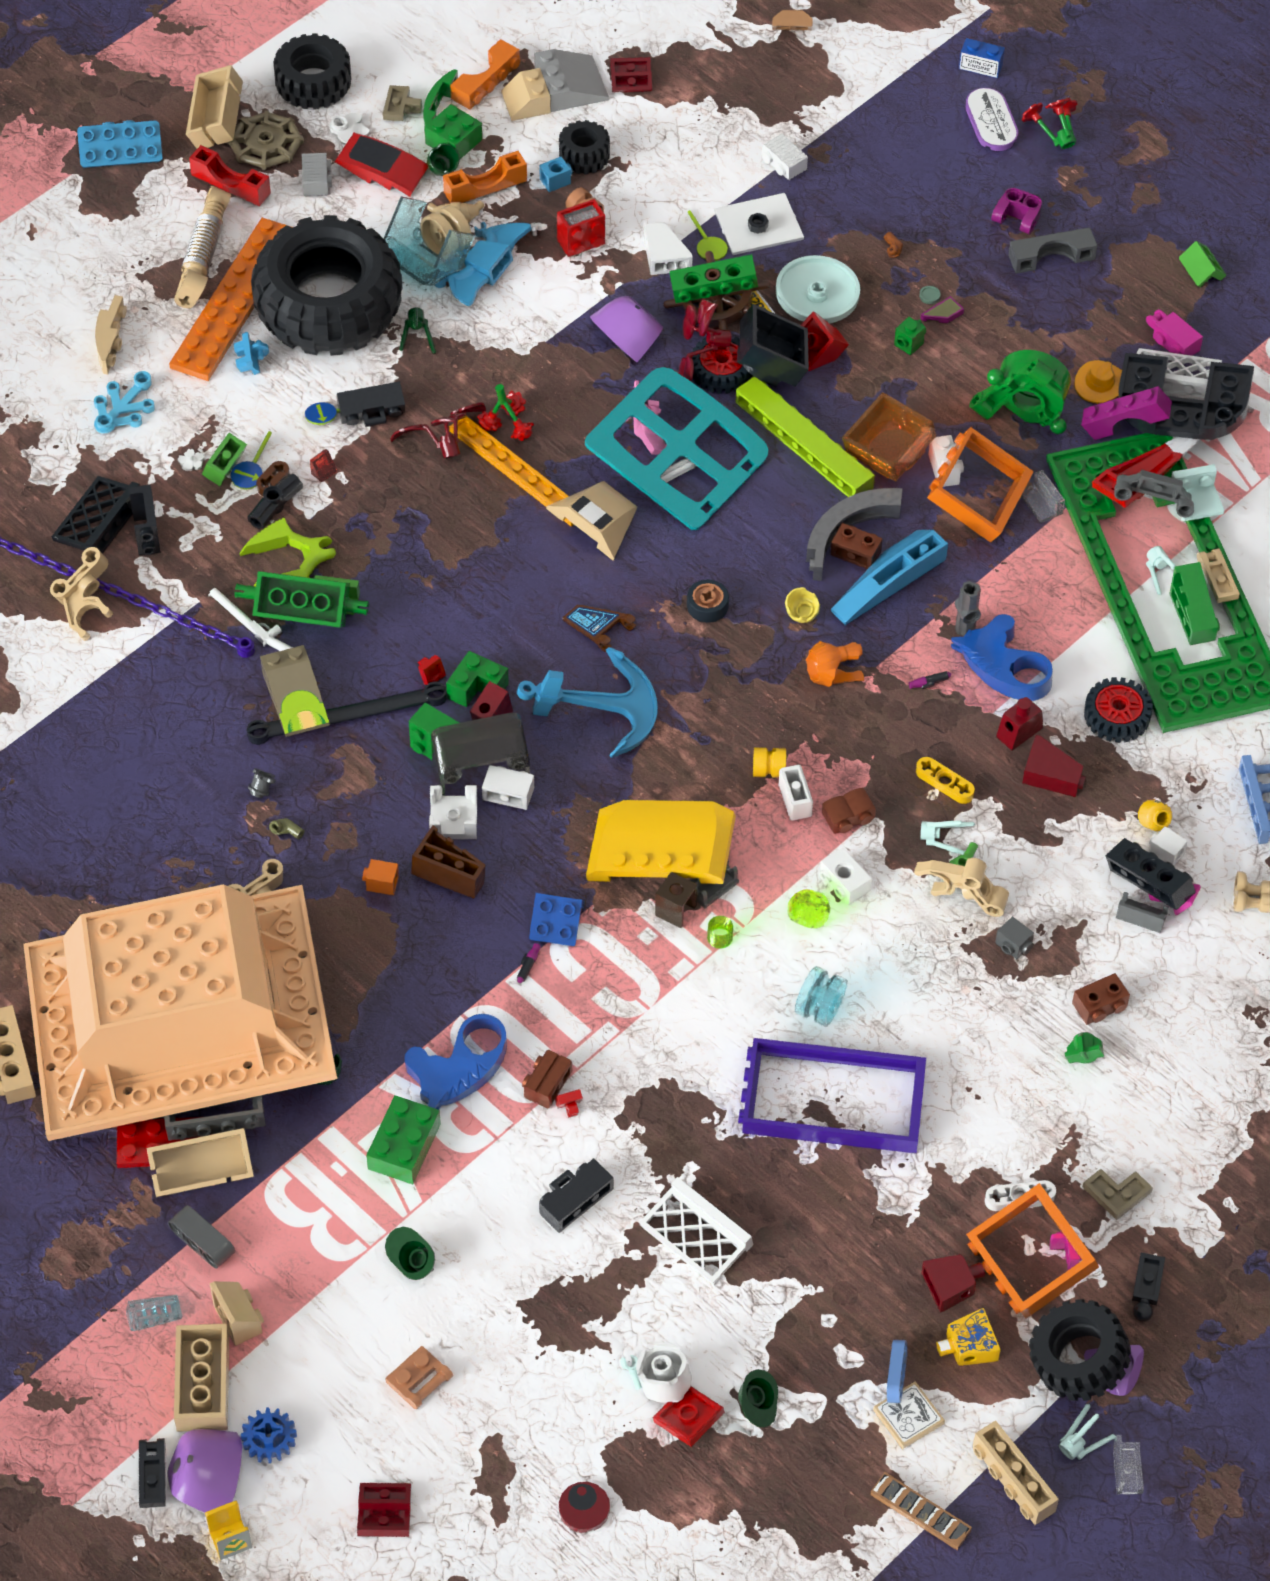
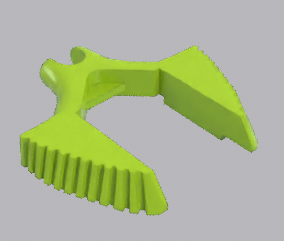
M282 518V520L275 521L271 526H267V528L254 535L239 554L240 556L251 553L259 554L286 547L289 544L301 550L305 560L300 565V569L282 574L309 578L313 570L320 563L335 557L336 550L334 548L322 549L332 543L330 537L309 538L293 532L285 518Z

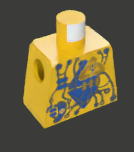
M984 1308L950 1323L947 1328V1339L936 1342L939 1355L945 1356L953 1353L957 1364L960 1366L996 1362L999 1360L1000 1347Z

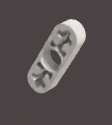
M1047 1180L992 1186L986 1191L985 1205L992 1211H1000L1016 1200L1013 1195L1015 1192L1022 1191L1026 1193L1039 1183L1052 1201H1054L1056 1187ZM1006 1193H1009V1201H1007ZM997 1195V1197L1000 1199V1202H995V1199H993L992 1196ZM1038 1200L1028 1208L1039 1207L1042 1204Z

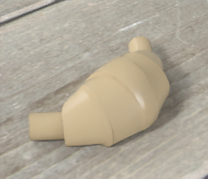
M479 200L474 205L451 202L450 204L439 206L429 203L427 206V210L436 213L447 205H453L462 212L469 223L479 215V211L484 208V203Z

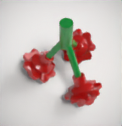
M502 384L496 385L498 402L489 413L483 411L482 414L477 416L480 426L485 431H497L498 428H501V419L497 417L498 409L501 406L505 410L506 415L511 416L514 420L512 423L515 428L511 438H518L520 441L529 438L532 434L531 429L534 423H523L520 418H517L518 414L525 410L524 404H526V400L522 398L520 392L510 391L506 396L504 386Z

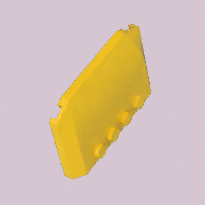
M623 800L601 808L598 814L586 878L588 881L610 882L611 877L667 878L669 873L673 872L683 878H699L701 884H723L736 818L735 813L713 801Z

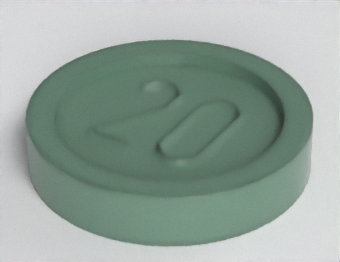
M925 286L920 290L919 297L926 304H935L940 300L941 293L934 286Z

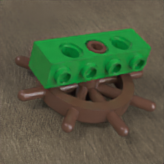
M707 251L705 253L706 264L669 271L674 299L666 300L663 303L664 308L669 309L683 306L686 312L688 304L693 305L694 303L701 302V300L716 303V313H713L709 327H719L721 330H728L727 325L739 320L748 311L752 303L753 291L768 289L771 286L768 280L757 282L752 254L715 262L713 252ZM742 294V297L739 301L730 297L733 295ZM724 304H727V305L731 306L732 308H730L729 310L724 311V306H723V305H724Z

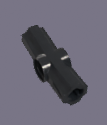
M293 473L288 474L277 485L265 488L263 498L247 516L248 521L253 527L259 530L264 528L275 514L282 512L284 504L303 489V483L299 477Z

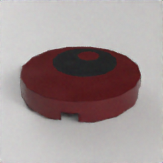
M588 1481L577 1482L568 1486L559 1500V1514L563 1523L571 1530L579 1533H587V1531L593 1529L595 1531L601 1528L607 1521L610 1513V1502L605 1490L599 1485Z

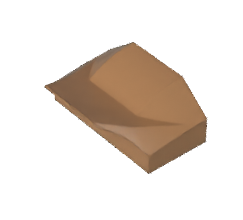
M782 10L773 17L772 30L812 31L813 18L803 10Z

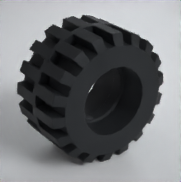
M578 120L576 123H569L568 127L565 126L559 134V157H562L566 163H569L572 171H575L576 174L584 173L585 175L589 172L596 173L597 170H602L604 165L608 164V159H610V136L607 129H604L602 125H597V122H589V120L583 122Z

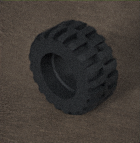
M312 33V35L302 34L298 38L296 36L291 38L290 42L286 41L275 54L273 61L275 86L282 98L287 102L290 101V104L297 107L299 105L302 109H308V107L319 109L322 106L326 108L331 103H337L340 97L343 98L350 89L352 80L350 56L346 48L334 38L330 39L329 36L324 34L319 36L317 33ZM311 68L325 70L318 74L301 73V71Z
M1076 1299L1075 1303L1066 1301L1062 1303L1063 1306L1058 1308L1054 1306L1049 1309L1050 1313L1047 1316L1043 1315L1038 1320L1040 1325L1034 1326L1032 1331L1034 1338L1031 1337L1029 1340L1030 1358L1039 1377L1050 1391H1054L1061 1398L1067 1396L1072 1401H1078V1398L1086 1401L1091 1400V1396L1094 1395L1098 1397L1105 1395V1390H1112L1117 1386L1116 1381L1123 1379L1126 1374L1124 1368L1127 1369L1131 1361L1129 1358L1131 1354L1129 1339L1118 1317L1107 1306H1100L1098 1302L1089 1300L1086 1303L1084 1299ZM1082 1336H1093L1101 1339L1098 1350L1088 1360L1078 1364H1067L1059 1361L1062 1350L1072 1340Z

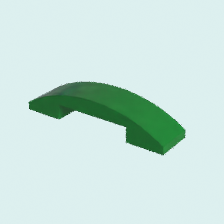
M453 69L442 76L428 93L423 109L424 127L436 117V110L444 96L451 98L450 85L458 78V70Z

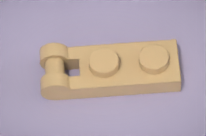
M1218 548L1210 553H1205V551L1197 553V561L1201 563L1216 602L1222 603L1238 599L1240 593L1221 550Z

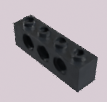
M1124 838L1105 855L1110 871L1175 910L1179 909L1196 893L1193 878L1187 872L1179 871L1173 864L1164 862L1153 852H1147L1136 842L1132 843Z

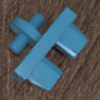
M245 332L242 333L243 340L234 343V350L237 356L245 355L236 359V366L241 373L251 370L256 375L260 373L259 360H263L269 354V347L261 340H257L256 343L251 341L249 333Z

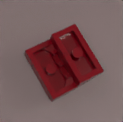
M650 57L610 58L612 92L652 91Z
M360 1483L357 1536L409 1537L411 1483Z

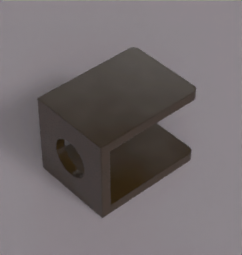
M670 872L655 894V915L682 928L684 905L694 909L697 906V884Z

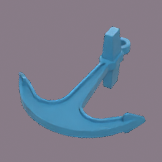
M610 647L606 649L607 654L614 666L619 669L630 683V690L626 693L564 690L561 688L563 672L551 670L548 671L542 683L540 682L537 686L530 681H522L517 688L519 698L523 700L535 698L533 715L547 716L553 705L562 701L617 712L628 718L632 725V731L619 742L615 750L609 755L611 758L639 746L648 737L656 721L658 705L651 682L636 664L625 657L623 652Z

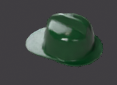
M403 1226L395 1228L389 1233L385 1242L386 1255L404 1276L411 1280H420L425 1278L430 1272H433L435 1253L418 1232Z
M761 1369L749 1372L738 1392V1400L745 1417L757 1427H768L775 1421L778 1400L776 1380L770 1373Z

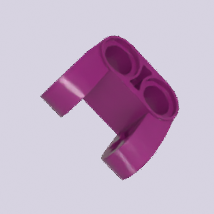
M1009 188L996 204L991 220L1002 224L1008 215L1022 220L1020 231L1030 235L1040 218L1042 200L1040 197L1026 191Z

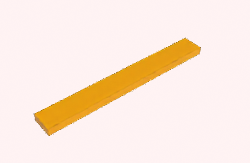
M469 417L458 420V438L545 507L569 497ZM454 423L449 426V430H450V432L453 433V434H454ZM567 518L564 520L571 527L574 525Z

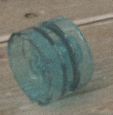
M816 965L809 972L801 987L795 1004V1013L804 1018L813 1015L815 1023L824 1027L829 1026L843 1001L848 980L837 974L829 978V972Z

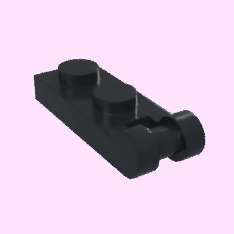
M158 1438L157 1441L147 1442V1439L139 1440L140 1508L166 1506L165 1438ZM148 1452H157V1455H148Z

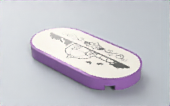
M979 88L972 91L966 99V111L979 143L984 147H990V150L994 151L1010 149L1017 141L1018 128L1005 97L999 91L991 88Z

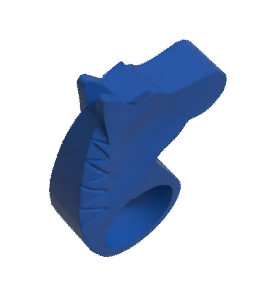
M998 615L981 629H969L964 637L951 638L953 642L951 644L952 649L962 653L970 668L997 692L1018 700L1028 697L1031 701L1039 700L1050 692L1053 675L1050 660L1038 652L1007 648V643L1012 641L1015 635V620L1010 615ZM1031 668L1041 671L1046 677L1038 683L1025 684L1018 681L1014 675L1020 670Z
M476 1014L467 1018L460 1026L450 1058L437 1055L429 1056L421 1047L410 1048L405 1053V1067L407 1073L421 1087V1100L428 1104L429 1107L439 1110L441 1106L458 1102L484 1086L495 1075L504 1060L507 1050L505 1027L498 1018L492 1015ZM477 1029H490L501 1038L500 1043L495 1049L483 1053V1055L472 1053V1050L464 1042L467 1036Z

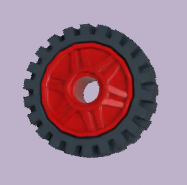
M731 335L729 347H718L717 351L711 350L692 357L694 364L692 377L697 385L701 384V388L704 390L708 387V391L712 393L716 389L717 394H721L722 390H725V393L728 394L731 389L736 392L738 387L750 380V377L752 378V374L743 365L737 363V349L740 345L739 337L735 336L732 339ZM706 337L702 339V343L699 341L692 352L711 346L707 343Z
M1111 677L1109 682L1108 678L1103 679L1102 684L1097 682L1095 687L1092 686L1087 694L1084 718L1087 726L1091 727V731L1094 734L1098 732V737L1101 739L1105 735L1106 741L1111 742L1112 738H1115V743H1120L1121 738L1124 739V742H1129L1130 738L1135 740L1138 738V735H1143L1145 730H1147L1152 716L1151 696H1148L1146 689L1142 690V685L1138 683L1134 686V680L1130 679L1127 683L1125 682L1126 678L1121 677L1120 681H1117V677Z

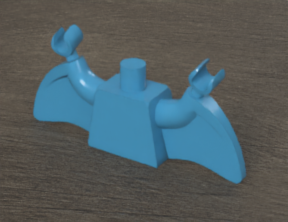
M481 222L482 229L474 226L475 235L480 238L483 237L486 241H478L471 250L463 248L460 251L459 258L464 261L466 267L459 272L449 273V275L443 271L437 272L435 286L443 288L446 286V282H449L450 290L454 297L461 303L471 306L479 289L485 283L493 286L513 261L512 249L518 240L531 231L530 224L507 223L487 228L486 223Z

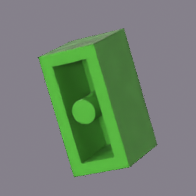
M228 433L206 463L202 475L218 486H221L242 457L247 444L233 434Z

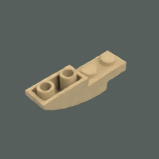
M114 295L109 310L100 309L95 327L97 354L103 374L107 375L110 368L115 365L117 351H120L122 347V339L119 337L120 321L122 318H125L127 312L123 296Z

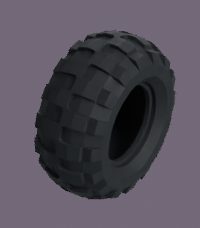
M324 215L322 220H312L311 217L300 219L297 226L291 228L286 225L277 231L273 240H268L259 253L251 278L254 307L258 311L260 320L269 332L271 331L273 335H276L288 347L293 349L296 346H300L304 353L317 355L319 351H330V356L342 355L344 349L353 347L357 351L367 346L371 337L378 339L385 332L393 316L395 317L402 301L401 291L403 287L400 263L392 248H389L385 239L373 228L366 230L362 222L349 218L347 221H340L337 215ZM320 274H339L357 283L346 293L327 298L311 296L298 289L304 281Z

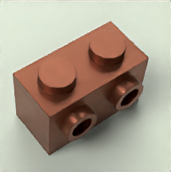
M842 523L831 542L830 555L868 569L881 553L883 538L862 531L855 526Z
M1113 973L1075 990L1072 1004L1085 1024L1088 1025L1092 1022L1098 1023L1112 1013L1124 1011L1128 1006L1130 994L1117 974Z

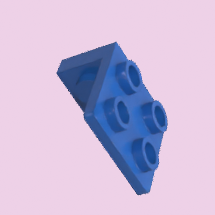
M536 893L529 939L575 946L581 909H584L585 900Z

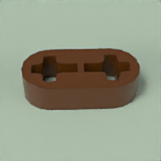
M276 461L272 463L257 479V491L261 496H263V491L269 484L270 486H275L290 474L289 466L286 462Z

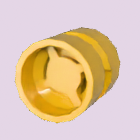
M754 747L753 777H766L768 774H771L772 778H779L780 769L786 767V748H773L772 751H768L764 747Z

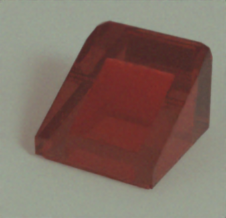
M324 449L310 459L311 474L320 482H324L337 472L327 449Z

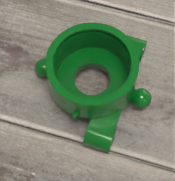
M1036 350L1015 351L1004 358L1000 369L995 368L988 372L987 380L992 386L982 392H978L969 403V407L985 420L990 419L1004 405L1025 422L1040 423L1042 427L1049 425L1050 430L1054 434H1062L1065 432L1067 424L1064 419L1059 417L1071 385V376L1062 362L1047 353Z

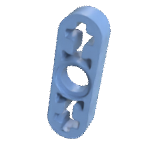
M893 1340L887 1381L888 1403L902 1402L907 1362L906 1340Z

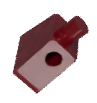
M491 681L488 682L470 711L473 724L468 729V733L471 736L479 739L483 732L494 735L512 714L513 708L507 690Z
M1028 697L1019 699L1014 706L1004 712L996 737L1013 751L1043 728L1042 710Z
M960 1254L923 1261L921 1272L940 1313L973 1296L976 1288L975 1280L985 1277V1271L980 1262L968 1266L963 1255Z

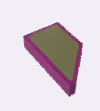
M950 296L922 313L921 320H939V323H949L964 314V308Z

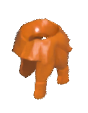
M822 641L816 643L809 650L808 657L806 658L807 672L810 680L827 687L844 682L864 681L862 671L844 672L837 669L840 662L859 659L863 652L861 644L852 642L845 646L836 647Z

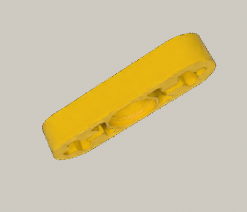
M923 757L918 760L916 774L920 779L958 803L967 804L973 800L975 788L971 782L933 758ZM941 777H948L951 779V782L943 784L939 779Z

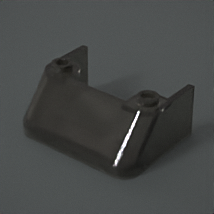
M507 713L443 726L431 733L433 772L437 785L442 786V796H445V784L456 783L461 778L462 770L506 761L509 768L514 770L523 769V771L530 774V759L521 716L518 713Z

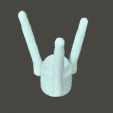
M1155 546L1147 553L1149 561L1146 562V565L1150 570L1157 594L1161 595L1160 585L1154 568L1163 569L1169 565L1174 570L1176 565L1161 546Z
M961 820L943 822L922 821L921 840H926V845L936 846L964 855V850L935 841V838H940V828L974 826L975 823L962 822Z
M1090 1404L1085 1405L1066 1435L1060 1440V1450L1071 1460L1075 1457L1081 1460L1086 1454L1115 1439V1435L1112 1434L1084 1449L1086 1442L1082 1436L1099 1418V1414H1095L1078 1433L1074 1432L1090 1409Z

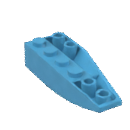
M916 530L885 550L831 608V612L844 625H847L944 562L947 557L948 543L934 530Z

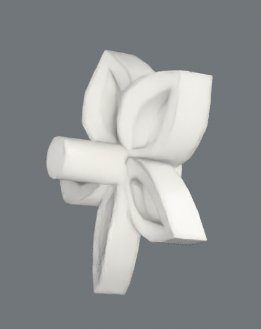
M530 224L533 236H537V230L547 229V224Z

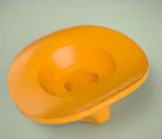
M1100 360L1089 361L1076 374L1074 381L1075 390L1082 399L1091 403L1101 404L1114 400L1118 397L1122 370L1110 362Z

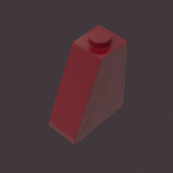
M1040 735L1035 736L1024 770L1023 784L1076 797L1078 789H1083L1086 776H1082L1084 766Z

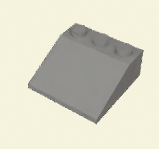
M557 49L534 53L535 69H541L550 94L551 112L609 100L608 93L592 55Z

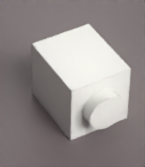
M1164 827L1159 833L1155 832L1149 841V844H1151L1149 852L1155 853L1159 859L1164 862H1170L1175 866L1185 854L1188 841L1167 827Z

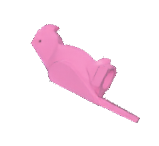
M635 380L634 388L639 384V380ZM648 400L645 403V406L655 414L659 415L661 413L659 401ZM633 417L634 434L642 439L651 454L659 455L667 444L656 433Z

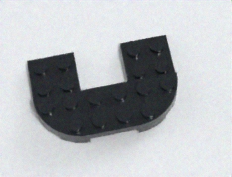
M1125 353L1118 398L1157 386L1163 390L1168 357ZM1211 362L1204 400L1169 397L1172 401L1169 419L1152 424L1137 418H1127L1125 420L1134 428L1144 433L1202 440H1213L1226 436L1236 430L1247 416L1254 366Z

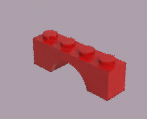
M200 145L189 157L192 176L259 207L271 194L269 176L254 169H251L248 174L237 173L222 161L217 152Z

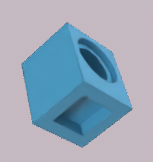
M562 157L539 165L540 180L548 192L571 184L572 168Z

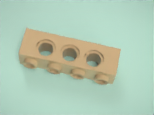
M13 1005L0 1008V1035L6 1034L5 1036H0V1076L2 1080L0 1081V1096L5 1095L7 1104L34 1098L36 1094Z

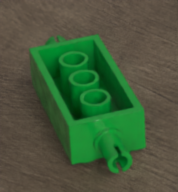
M258 571L256 586L237 583L235 590L244 591V593L235 592V598L254 600L252 616L341 628L345 627L346 614L348 612L367 615L369 610L359 608L360 606L369 607V601L350 599V583Z

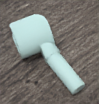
M630 1355L632 1365L629 1367L626 1359L622 1357L620 1360L621 1366L629 1370L636 1390L642 1389L636 1370L638 1358Z

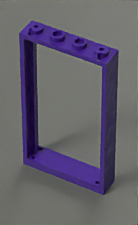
M754 1038L753 1046H748L746 1061L751 1062L750 1068L745 1067L744 1082H748L747 1088H742L741 1103H745V1108L739 1110L738 1124H743L742 1133L917 1153L926 1057ZM761 1055L915 1073L909 1135L901 1136L755 1119L754 1110Z

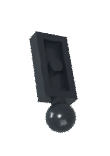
M1142 1252L1139 1257L1132 1301L1139 1302L1133 1308L1134 1317L1140 1322H1146L1153 1315L1151 1305L1157 1306L1165 1257Z

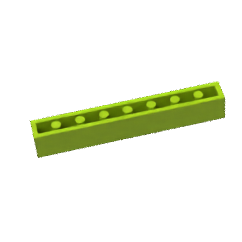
M753 377L736 389V404L847 497L873 490L875 475L872 471L860 464L854 456L848 454L840 444L830 439L824 431L819 430L810 419L801 415L794 406L789 405L780 394L771 390L764 381Z

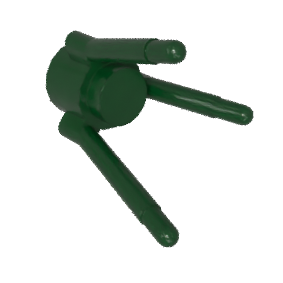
M418 307L411 308L407 313L408 319L405 320L399 351H403L409 327L418 330L423 326L433 354H436L435 345L428 327V319L424 318V311Z

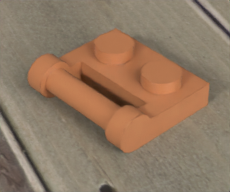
M420 1346L391 1372L385 1380L410 1406L418 1409L423 1404L422 1401L444 1381H449L454 1375L446 1365H443L427 1349ZM433 1371L437 1373L415 1394L411 1392Z

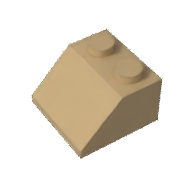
M540 68L519 72L501 90L511 121L551 113L550 94Z
M214 1281L210 1283L213 1306L222 1323L227 1324L229 1336L235 1346L262 1334L261 1323L264 1322V1319L258 1308L253 1309L251 1305L253 1299L248 1289L243 1290L239 1282Z

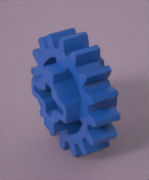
M266 1407L265 1413L262 1414L259 1410H256L257 1416L255 1418L250 1415L247 1417L249 1424L242 1425L241 1441H243L244 1451L249 1450L250 1458L257 1455L258 1462L261 1463L264 1458H267L268 1463H272L273 1457L281 1461L282 1453L290 1455L289 1446L295 1447L294 1438L297 1437V1431L294 1429V1421H289L288 1413L281 1416L280 1409L277 1408L274 1413H271L269 1407Z

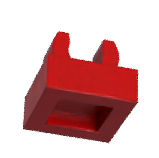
M437 655L432 656L430 659L424 657L417 662L420 665L418 668L425 685L437 682L446 675L441 658Z
M578 1089L557 1095L555 1098L557 1109L565 1107L568 1118L579 1113L577 1103H580L583 1099L581 1090Z

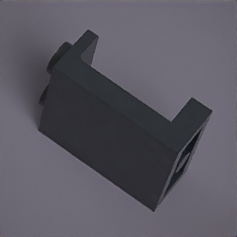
M151 484L129 487L134 522L147 520L146 524L134 526L138 554L152 555L161 553Z

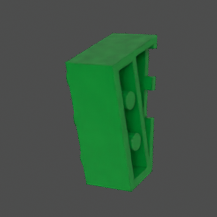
M1196 562L1175 566L1169 595L1190 646L1215 641L1217 632L1220 630L1219 620L1215 617L1201 563Z

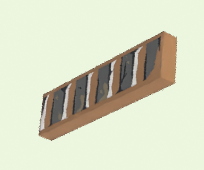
M884 1472L871 1490V1496L957 1551L972 1530L971 1526Z

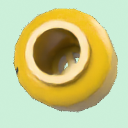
M1150 799L1140 806L1138 819L1144 827L1158 832L1171 824L1172 811L1166 803Z

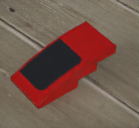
M354 132L335 160V163L369 184L374 180L388 190L393 186L409 197L428 169L427 163L388 143Z

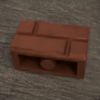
M549 1049L546 1050L543 1056L539 1055L533 1067L535 1070L531 1075L527 1074L522 1083L524 1097L534 1103L537 1102L547 1109L551 1107L556 1096L572 1073V1061L562 1055L559 1056Z

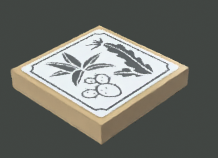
M916 1381L903 1388L901 1403H888L887 1399H885L873 1408V1411L902 1449L944 1425L945 1422Z

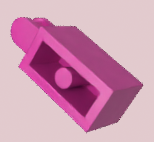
M1158 309L1154 312L1153 316L1149 315L1146 317L1147 324L1154 330L1153 338L1170 353L1193 356L1201 350L1203 336L1176 313L1172 312L1167 316Z

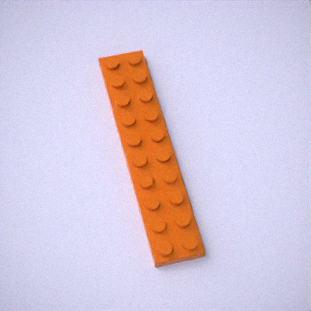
M263 217L260 219L169 363L170 369L206 381L210 380L254 309L251 278L252 270L255 264H257V257L267 241L273 240L277 231L285 227V224Z

